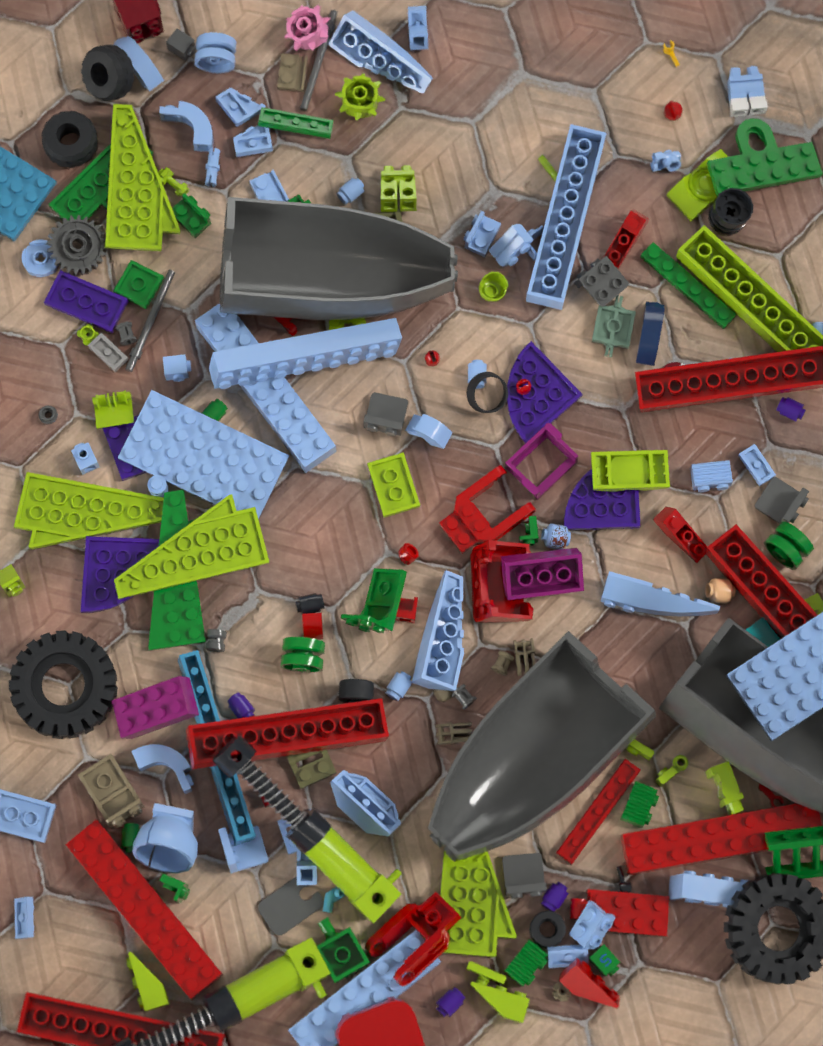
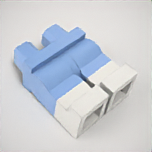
M757 66L747 67V75H741L740 68L738 67L731 68L727 82L730 117L747 116L748 112L749 116L766 114L768 104L765 99L763 76L759 74Z

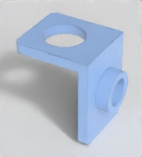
M541 225L535 230H529L527 233L534 240L542 235L544 227ZM530 244V249L527 253L535 261L537 252Z

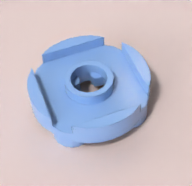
M34 240L22 252L23 266L32 276L46 277L57 271L59 264L54 265L56 259H50L53 253L47 252L48 248L51 247L46 244L47 240ZM40 254L46 258L43 262L36 260Z

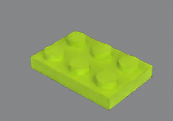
M404 452L367 463L384 518L420 507Z

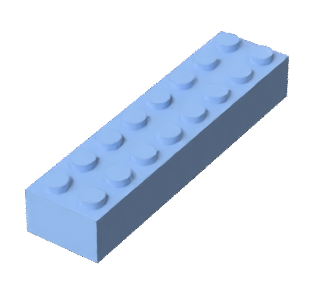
M415 930L288 1031L300 1046H337L338 1041L335 1037V1031L343 1015L348 1012L353 1014L384 1002L388 997H399L441 964V961L437 958L407 986H400L394 980L393 976L397 969L425 942L419 932Z

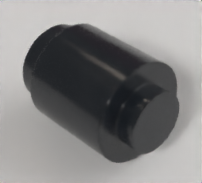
M313 593L300 596L298 601L295 602L297 613L301 612V614L317 613L321 609H325L322 594L317 595Z

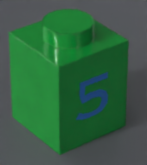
M605 945L600 947L588 959L603 977L607 974L611 977L619 970L617 965L620 961Z

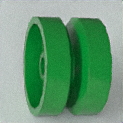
M782 521L775 529L776 534H770L764 541V545L778 562L791 570H796L803 562L802 557L807 558L814 550V547L806 535L798 528Z
M286 637L283 639L282 650L286 654L281 656L280 666L282 668L306 673L323 671L324 661L318 656L325 653V642L306 637Z

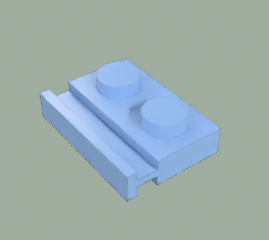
M274 170L249 181L257 199L288 202L289 198Z

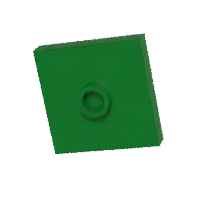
M131 260L114 288L113 293L128 298V301L147 309L163 282L164 276Z

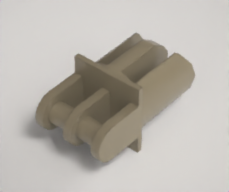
M533 638L530 641L522 639L521 642L513 640L518 676H522L520 658H523L525 674L529 671L528 657H531L532 667L536 664ZM531 646V651H526V647ZM522 647L523 652H518L517 648Z
M450 722L435 725V728H438L436 736L439 742H437V745H453V743L466 742L469 737H454L471 735L472 730L453 729L471 727L472 722L455 724ZM449 727L450 732H444L443 728ZM444 736H450L451 740L445 741Z

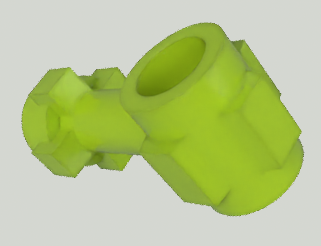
M165 167L158 172L163 185L168 183L176 190L175 194L177 196L180 195L182 197L183 193L187 195L189 192L187 184L184 182L180 184L172 178L174 173L169 168Z

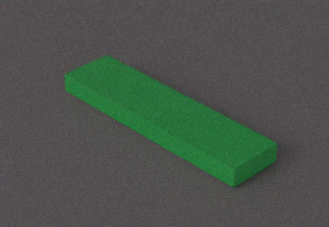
M261 107L258 126L330 139L334 120Z

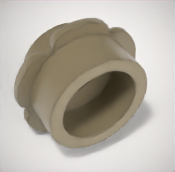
M558 982L554 985L553 996L555 999L565 1002L572 996V993L562 983Z

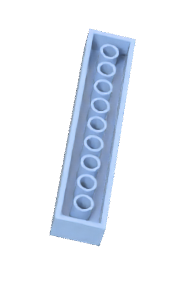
M570 124L527 291L526 302L559 310L563 308L605 143L606 132Z
M220 303L195 320L196 328L214 352L259 344L237 314L220 313ZM275 377L269 378L264 382L253 381L241 386L305 473L336 452L334 442L285 377L280 379Z
M396 318L216 351L212 353L209 371L214 389H227L232 385L239 384L243 386L253 381L264 382L274 377L280 379L290 374L300 375L305 371L312 370L316 372L326 367L337 368L347 363L353 365L363 360L373 361L379 357L389 358L396 354L402 340V335Z

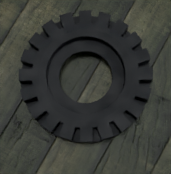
M66 630L56 631V634L46 633L40 635L41 639L38 641L33 639L26 645L28 648L24 652L20 651L16 657L17 663L12 665L10 671L12 676L11 680H9L10 698L17 713L28 726L35 729L38 733L44 736L49 735L56 739H63V737H68L69 739L76 738L83 732L87 734L93 731V727L96 724L100 725L106 719L105 715L107 712H111L113 708L112 700H114V697H117V675L108 654L95 640L90 637H84L82 633L74 631L72 633H67ZM71 664L77 667L83 674L85 681L83 693L72 704H53L43 693V677L55 665Z
M763 874L755 877L756 880L747 881L742 885L743 890L736 891L731 899L734 903L732 906L728 905L725 915L729 916L728 922H724V932L728 933L729 937L725 939L727 949L733 951V954L730 956L736 964L742 966L741 969L745 973L764 982L788 985L796 983V980L803 981L811 977V971L817 972L823 966L820 962L823 959V899L821 898L823 893L817 887H812V883L806 879L789 874ZM776 906H783L791 910L799 922L797 940L791 947L781 951L768 948L762 942L758 931L762 915L768 909Z

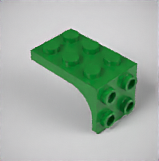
M374 568L363 611L360 615L341 614V619L345 620L347 625L358 626V630L363 632H370V630L377 633L393 631L407 572L401 569Z

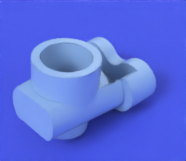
M666 150L663 153H653L650 164L652 172L661 171L666 167L670 172L678 170L681 166L680 152Z

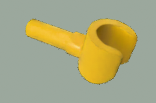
M670 40V48L666 47L664 43L663 52L670 55L675 66L678 67L680 64L674 53V42Z

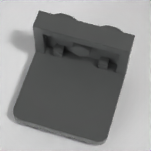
M607 256L602 260L598 257L590 264L592 268L589 271L584 269L576 276L578 280L574 282L578 289L583 285L600 307L607 305L629 286L628 281Z
M375 392L372 393L367 415L364 417V428L371 432L379 431L390 436H401L408 400Z
M773 477L757 500L755 508L779 524L782 521L794 523L799 515L796 511L799 507L804 508L809 500L806 497L809 491L803 487L799 492L779 478Z
M540 853L503 857L506 896H511V899L523 898L525 894H531V897L543 896L542 893L547 891V887L544 881L543 862Z

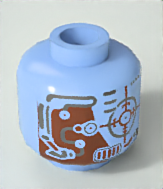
M549 524L546 529L542 530L541 540H544L545 546L557 550L564 549L565 546L567 547L571 539V532H568V528L558 524Z

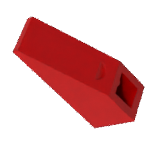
M630 210L604 257L607 256L615 267L619 268L647 225L649 218L636 210Z
M665 507L653 519L663 533L694 562L698 563L704 557L707 545L676 508Z
M576 958L560 973L559 981L573 995L614 1008L619 1007L620 996L614 989H609L605 985L603 978L595 975L585 961L581 962Z

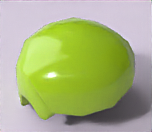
M499 272L486 274L479 284L481 297L488 302L499 301L506 294L508 281Z

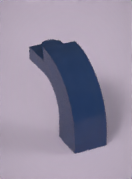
M646 302L636 363L655 365L665 311L663 304L658 302Z

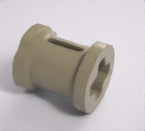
M499 651V657L491 669L498 674L507 676V669L515 658L504 651Z

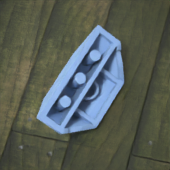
M343 770L330 782L337 806L366 833L389 836L401 825L395 803L366 777Z

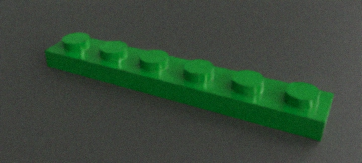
M654 242L641 254L640 258L723 330L737 316L733 310Z

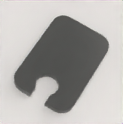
M297 876L262 900L258 905L260 914L276 935H284L323 906V898L319 892H316L310 900L305 901L300 898V890L310 885H297Z

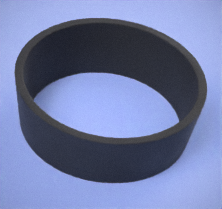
M481 372L475 375L468 384L466 392L468 403L474 410L481 413L496 412L507 402L508 387L497 374ZM495 377L500 379L503 385V398L497 407L486 411L477 405L475 390L483 379Z

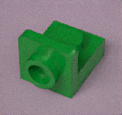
M529 516L528 522L525 523V531L529 535L519 536V543L529 544V546L538 543L536 516Z

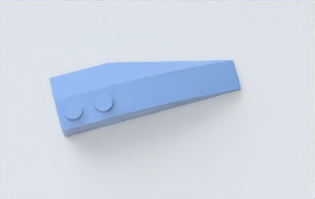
M353 10L343 16L328 43L330 47L356 66L367 68L375 74L384 75L387 79L398 81L402 85L418 92L425 93L433 79L401 46Z
M447 570L444 571L424 629L411 683L428 689L456 691L464 656V648H462V638H464V630H462V619H464L462 611L463 576Z
M610 571L600 601L604 602L605 606L615 608V606L622 607L624 611L630 613L637 611L663 616L717 614L720 610L718 605L700 599L692 601L686 594L676 593L674 595L671 594L668 588L656 589L652 587L653 583Z

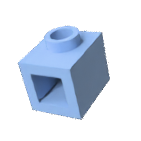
M185 354L163 357L166 381L180 382L185 380V378H189L188 372H191V362L186 359Z
M89 443L77 444L71 450L82 475L100 467Z

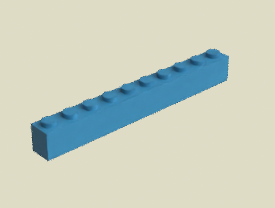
M199 651L179 655L177 662L182 677H190L199 712V715L195 716L196 723L203 724L220 721ZM218 766L210 767L229 831L233 836L234 846L254 840L256 837L237 773L229 778Z

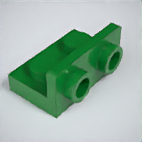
M183 193L182 200L172 210L176 220L196 238L211 224V215L205 208L201 209L197 205L198 202L193 196H187Z
M162 873L160 881L164 883L163 887L176 892L173 900L179 903L182 900H186L190 892L188 884Z

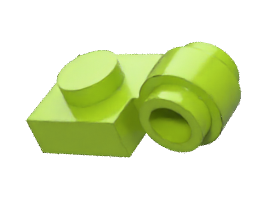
M677 755L673 759L672 767L669 770L665 767L657 774L659 776L656 780L657 784L661 787L677 773L684 771L689 765L687 757ZM677 761H682L683 766L678 765Z

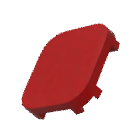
M388 997L384 1002L353 1014L348 1012L342 1016L335 1031V1037L339 1046H425L413 1009L403 999Z

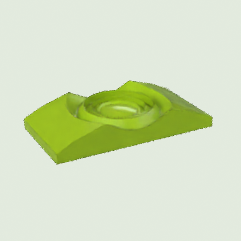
M721 149L706 158L693 172L682 178L666 194L691 222L710 207L717 198L707 162L708 160L728 157Z
M668 450L591 452L593 490L616 492L670 488Z

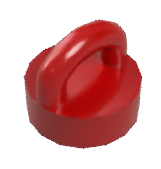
M669 101L666 104L664 115L668 120L675 121L682 116L683 108L680 103Z
M405 543L399 550V558L406 565L414 562L419 556L416 547L410 543Z

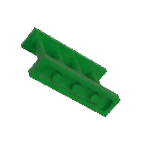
M823 826L765 832L768 850L773 851V866L765 867L767 875L781 873L795 875L798 878L804 879L823 877V861H820V845H823ZM812 846V862L800 863L801 847ZM793 848L792 864L781 865V850Z

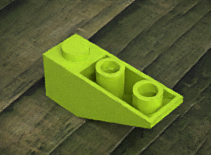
M128 952L129 958H126L129 970L133 969L135 975L132 978L134 988L139 989L140 997H137L140 1009L144 1008L145 1012H149L170 1005L165 986L132 952Z
M476 979V982H471L470 986L503 1018L523 1023L530 1000L526 998L527 994L518 991L512 994L506 992L507 988L498 985L492 988L487 986L488 982Z

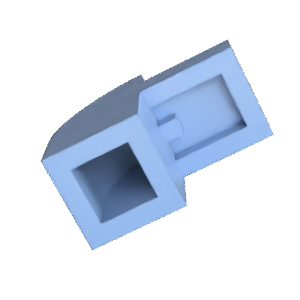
M426 6L408 7L410 50L428 49Z
M414 414L405 429L409 434L422 437L430 445L443 449L453 433L440 421L426 414L422 416Z
M297 848V885H317V866Z

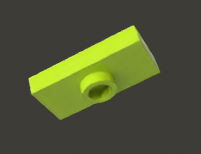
M635 739L626 749L629 753L635 756L639 754L648 761H650L655 753L652 749Z
M472 961L468 963L466 970L478 974V979L488 983L492 980L503 985L506 980L505 975Z

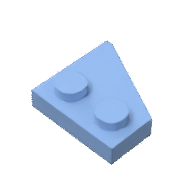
M232 88L220 93L215 98L216 102L236 127L260 114L261 107L266 108L264 104L261 103L259 105L251 101L250 97L242 95Z
M251 126L244 133H240L233 138L236 157L273 151L270 132L267 127Z

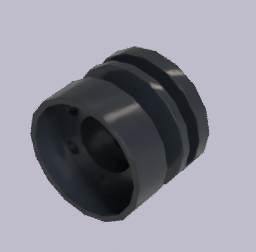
M729 188L722 191L708 211V220L711 227L722 235L730 236L737 234L743 229L753 213L751 197L745 191L738 188Z

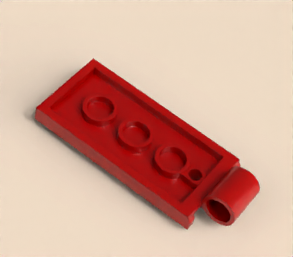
M587 889V900L571 899L570 919L578 920L587 903L593 901L606 913L615 916L612 927L607 932L667 937L669 896Z

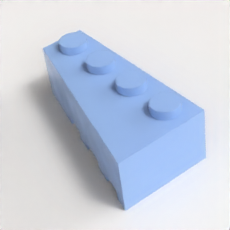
M684 871L683 874L670 876L668 896L669 900L672 901L685 898L687 903H701V901H704L705 905L720 906V904H723V907H728V905H733L734 901L731 898L736 891H742V885L749 880L742 879L740 882H735L732 877L717 879L713 874L698 876L694 871Z

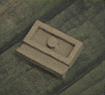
M281 53L277 90L304 92L308 56Z

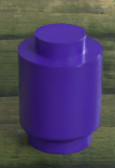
M782 397L776 411L780 412V415L796 422L798 419L802 420L806 409L803 408L804 404L789 397Z
M238 692L228 699L229 708L237 718L254 716L255 708L244 695Z
M560 882L552 883L542 897L541 905L555 912L569 893L566 891L568 888Z
M454 987L452 990L449 989L436 1002L438 1006L436 1010L443 1017L446 1015L451 1017L463 1005V1001L466 998Z

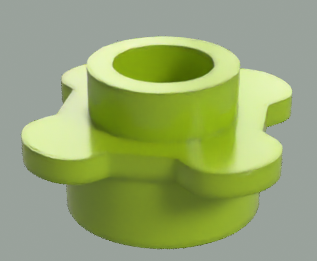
M87 324L77 331V336L83 340V344L86 346L99 335L98 332H95L92 324Z

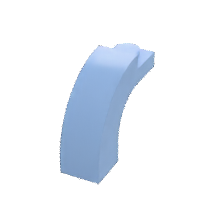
M124 36L114 42L113 45L119 46L128 54L134 67V74L144 88L151 91L164 81L151 59L131 37Z
M179 101L178 108L172 105L160 106L159 114L161 121L182 122L193 129L194 151L209 152V149L213 148L214 139L211 124L202 110L184 101Z
M160 744L145 745L132 750L140 771L156 765L167 766L176 773L184 793L192 792L191 786L194 785L189 774L185 775V773L192 769L187 760L178 751Z

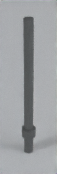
M336 10L330 11V20L327 22L328 39L319 46L300 109L302 111H307L330 35L334 32V23L338 13Z
M168 270L136 346L130 352V359L125 369L129 372H133L137 360H140L142 356V348L175 275L173 270Z

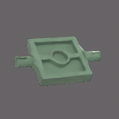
M619 295L615 297V303L612 306H598L592 342L604 344L606 346L604 356L607 357L610 350L609 358L612 357L614 347L629 349L636 311L626 310L621 307L623 296L621 295L620 299Z

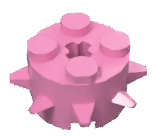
M319 5L313 9L300 6V8L292 12V17L286 19L288 33L284 38H292L294 40V50L296 51L299 48L314 50V48L325 43L328 39L327 22L330 20V17L323 18L320 15Z

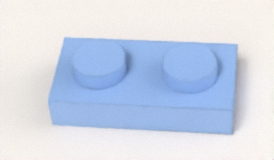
M755 444L739 453V458L759 487L776 476Z
M33 897L14 899L15 939L34 937Z
M581 945L547 947L549 968L568 967L576 958L581 962L585 961L589 965L588 948H584Z

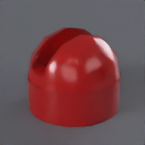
M434 350L428 351L425 355L426 364L429 366L438 365L440 362L439 353ZM430 354L434 355L436 361H432Z
M527 379L519 380L516 384L517 392L521 395L528 394L531 391L530 381Z

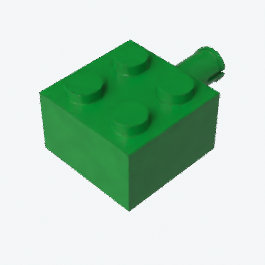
M329 917L318 923L326 940L319 944L317 948L335 984L370 964L350 927L337 933Z

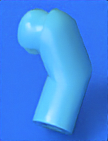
M334 887L325 894L323 912L332 913L334 903L345 896L338 887Z

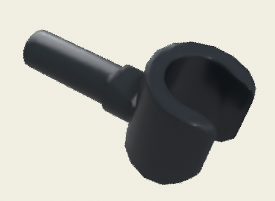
M621 866L616 867L620 881V892L631 893V882H625Z

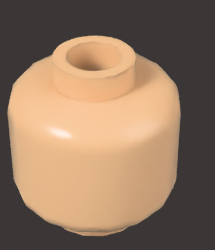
M713 578L706 584L705 595L712 603H729L732 597L735 596V586L732 585L729 579Z

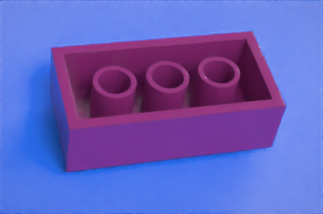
M578 548L501 556L503 589L508 600L584 591L582 553Z
M177 676L112 700L120 737L125 739H134L199 715L190 677Z

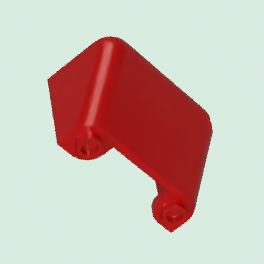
M488 540L473 548L471 552L473 619L475 622H523L533 619V607L529 602H524V598L513 600L506 598L503 589L501 556L531 553L529 544Z

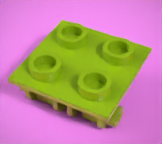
M130 391L116 392L117 395L113 392V396L107 393V397L105 394L92 397L96 429L134 423Z

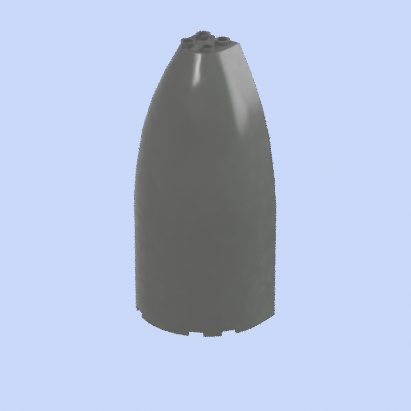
M237 197L227 198L220 271V313L310 320L360 319L380 317L405 311L449 292H454L455 282H457L458 271L454 267L457 265V254H454V246L407 223L378 214L323 204Z
M728 617L696 661L690 665L678 680L659 709L758 783L797 804L823 813V708L771 741L726 677L728 673L768 647Z
M567 631L495 704L461 748L445 777L428 826L431 832L429 836L438 847L444 846L443 850L455 862L457 859L461 860L490 851L531 832L582 793L656 717L655 710L627 684L621 688L599 667L597 656L573 634Z

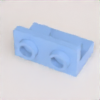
M481 211L479 216L475 215L471 224L473 227L471 231L468 230L463 240L465 241L466 249L485 257L501 227V223L486 217L485 212Z

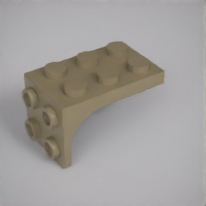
M109 754L78 774V777L111 829L113 827L116 829L126 823L125 820L130 816L134 818L143 812L142 809L145 806L112 754Z

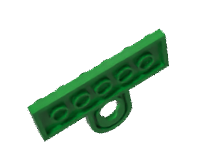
M756 118L743 121L736 131L735 139L740 155L708 160L707 162L717 196L729 188L750 191L820 178L823 175L812 142L778 148L770 126ZM754 133L758 135L759 139L763 141L765 149L762 151L753 150L748 143L749 134Z
M111 143L49 204V207L62 219L65 217L69 221V217L72 215L76 220L77 216L80 215L81 220H84L85 217L88 220L101 206L107 210Z

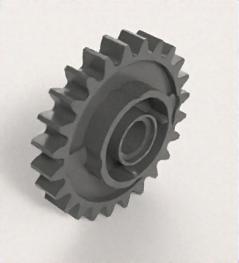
M70 215L69 221L64 217L62 223H56L57 228L52 227L51 231L54 234L48 235V238L51 240L47 241L46 244L51 247L48 248L47 252L53 253L50 259H56L54 265L60 264V270L66 268L68 274L72 270L75 276L78 271L84 275L85 270L91 273V267L97 269V263L103 262L101 257L106 256V253L102 251L106 250L105 245H103L106 242V238L101 237L104 231H98L100 225L93 226L94 220L89 223L87 222V217L81 220L80 215H78L75 220ZM77 241L81 244L82 248L75 249L72 243Z

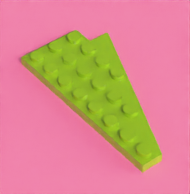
M113 104L105 248L162 251L163 233L180 234V228L132 105Z
M27 472L14 528L32 532L29 549L33 550L85 539L86 536L94 537L161 523L164 497Z
M232 494L228 495L115 578L114 584L118 599L269 564L256 508L252 507L236 511Z
M444 851L440 896L461 916V919L447 931L450 935L448 949L443 953L496 957L497 937L516 939V933L488 851L465 859H457L455 862Z

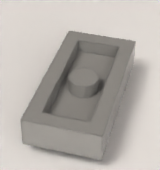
M102 333L88 345L89 349L114 372L128 361V357Z

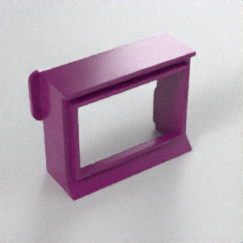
M547 423L505 462V469L522 483L537 500L578 462V455L561 439L562 434L551 423ZM545 439H548L567 459L536 487L516 467Z

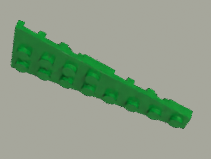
M184 490L164 492L159 546L189 525ZM197 581L154 591L148 644L149 651L206 642Z

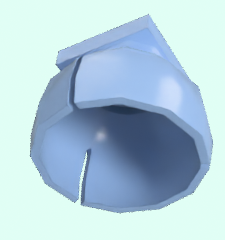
M155 803L153 818L142 825L133 842L132 853L136 860L146 867L149 864V868L161 872L182 873L189 871L196 860L198 842L193 834L194 811Z

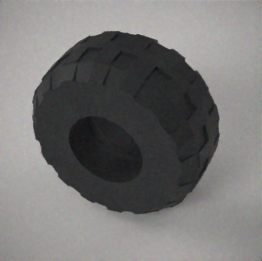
M108 44L94 47L87 52L82 62L81 74L83 83L88 92L96 99L113 101L123 98L130 92L135 77L134 67L128 54L119 46Z
M63 111L53 115L44 125L41 134L43 149L49 159L61 167L74 168L84 165L97 150L98 136L91 120L82 113ZM74 133L80 136L78 141L72 145L60 143V140L66 134Z

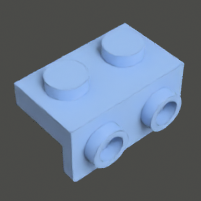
M589 901L569 935L584 948L595 950L602 943L606 932L612 927L615 916L606 913L595 902Z

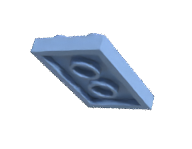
M0 789V831L45 843L57 805Z

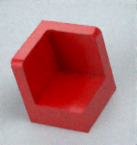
M414 597V600L400 599L396 621L415 623L418 597Z

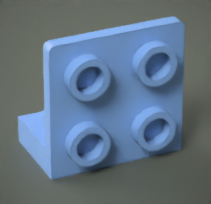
M258 826L253 827L256 835L254 840L234 846L232 833L228 834L226 827L218 829L230 873L268 863V857Z

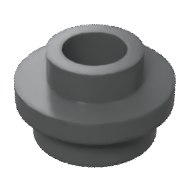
M47 405L40 409L38 416L42 423L52 424L57 420L58 413L53 406ZM47 413L52 414L50 418L45 417Z

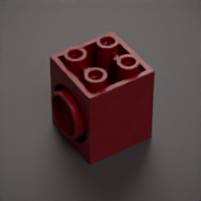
M112 0L126 36L131 37L137 44L143 42L144 39L157 37L164 32L161 19L162 13L157 0Z

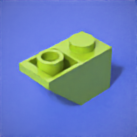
M12 564L0 570V584L9 597L21 594L25 585Z

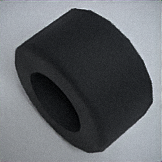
M343 679L339 682V701L352 703L373 700V682L363 679Z
M553 911L538 913L534 916L529 928L531 939L535 944L544 948L554 947L559 944L566 931L564 920ZM543 922L553 923L555 926L554 935L551 937L543 936L540 933L541 924Z

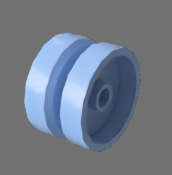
M216 32L199 35L196 39L195 66L210 73H227L235 68L236 40L227 34Z

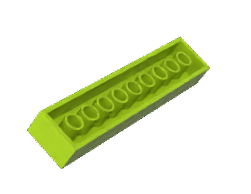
M705 225L678 249L676 258L776 352L823 346V335Z

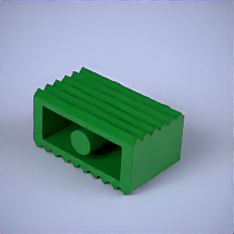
M635 781L620 820L643 828L645 824L648 825L652 814L649 813L651 806L655 807L659 796L656 795L658 790Z
M528 940L505 969L504 973L521 987L525 984L529 986L536 977L533 975L536 969L542 970L548 962L545 959L548 954L531 940Z

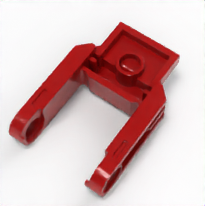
M502 465L497 466L457 495L454 512L439 522L441 528L462 554L476 543L482 544L488 540L498 541L537 510L531 502H528L494 528L490 527V523L471 501L492 487L494 482L504 474H507Z
M435 892L422 905H417L416 903L406 904L367 940L365 949L371 956L378 957L413 926L426 941L404 961V964L397 969L393 976L400 986H407L448 949L450 935L447 931L461 919V916Z

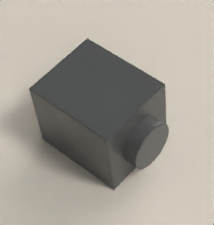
M177 28L166 41L167 49L184 61L188 57H192L196 51L195 39Z

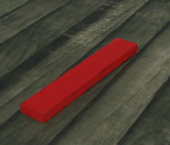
M626 758L623 760L557 850V855L571 865L574 863L641 769Z

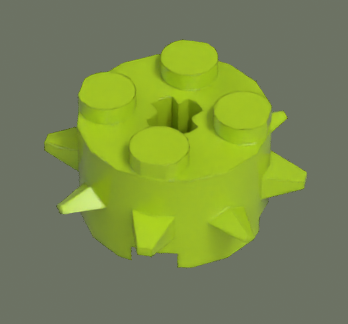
M364 73L361 76H354L353 79L345 77L342 91L335 93L336 96L342 98L343 105L339 111L341 113L346 112L347 115L355 117V120L368 118L372 115L376 116L378 102L385 101L384 97L378 95V88L381 82H372Z

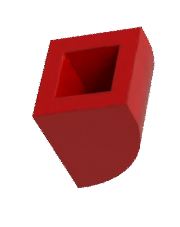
M322 613L302 614L304 637L317 640L323 639Z

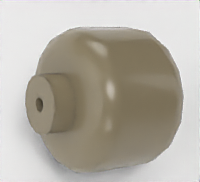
M433 690L439 702L451 699V694L454 692Z

